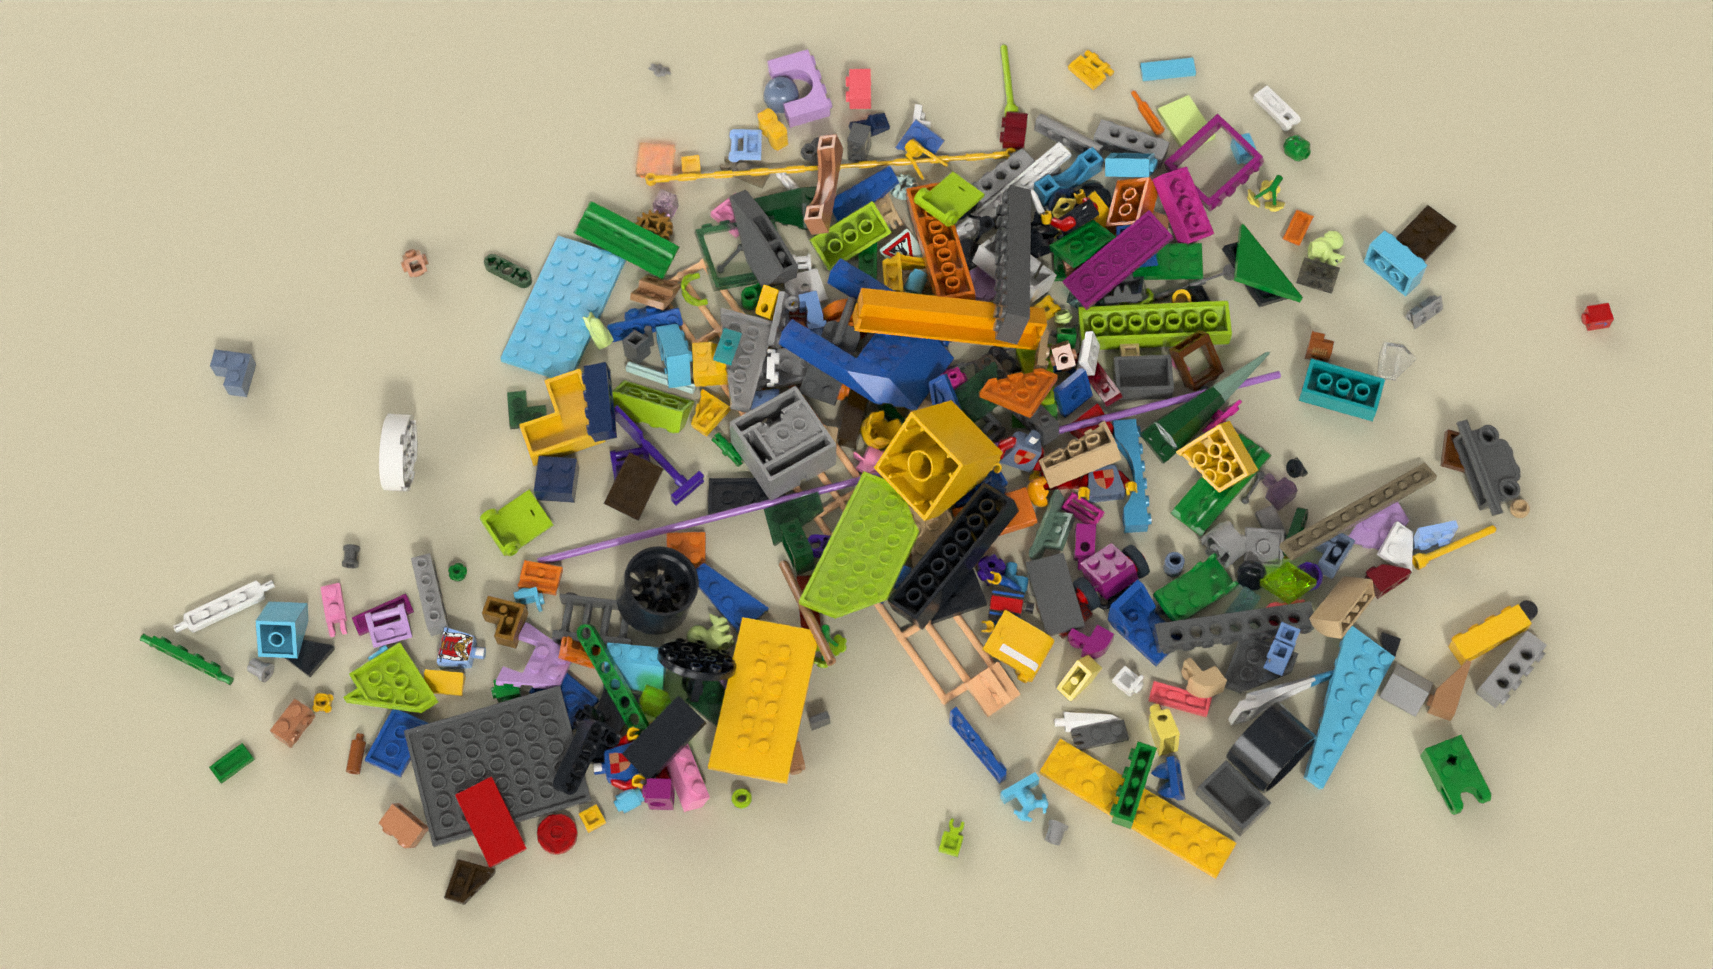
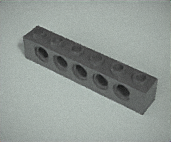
M990 353L974 362L975 376L984 385L989 379L997 378L999 380L1007 378V375H1011ZM1041 404L1031 418L1009 410L1030 432L1032 430L1039 432L1041 443L1044 446L1059 437V422Z

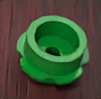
M462 563L451 565L448 569L449 578L454 581L464 580L467 568Z

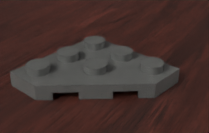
M1260 638L1246 643L1238 641L1225 675L1227 680L1225 688L1237 693H1243L1291 674L1299 653L1292 652L1281 676L1264 668L1272 643Z

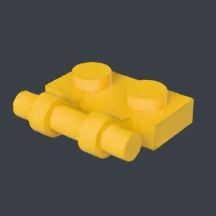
M1087 50L1084 53L1087 58L1085 59L1080 55L1068 65V70L1094 91L1106 80L1105 73L1111 77L1115 71L1110 68L1111 65L1099 59V55Z

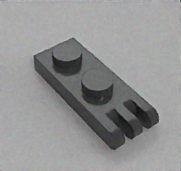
M1124 719L1071 731L1072 736L1080 735V737L1073 739L1075 744L1082 743L1075 746L1079 750L1129 740Z

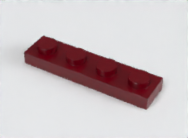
M1097 361L1095 375L1088 376L1092 388L1106 407H1108L1123 396Z

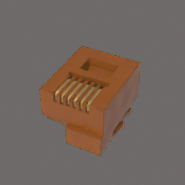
M1312 331L1304 359H1315L1328 363L1334 341L1324 339L1325 334Z

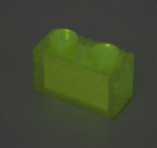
M650 685L645 686L639 699L644 715H651V718L654 717L655 719L672 702L668 692Z

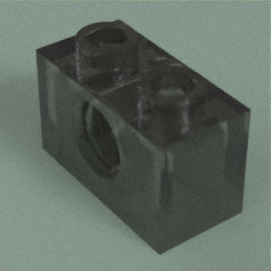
M1304 257L1296 283L1332 294L1340 268Z

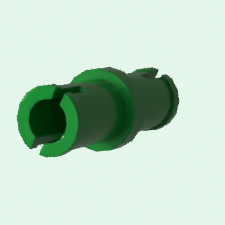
M720 432L715 434L716 438L713 437L711 441L737 467L741 466L743 459L732 443Z

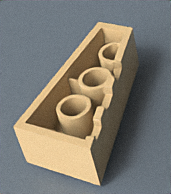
M1105 420L1099 423L1100 427L1095 430L1089 429L1084 432L1085 436L1079 440L1073 439L1068 442L1069 444L1064 449L1058 448L1039 460L1049 488L1121 460L1117 444Z

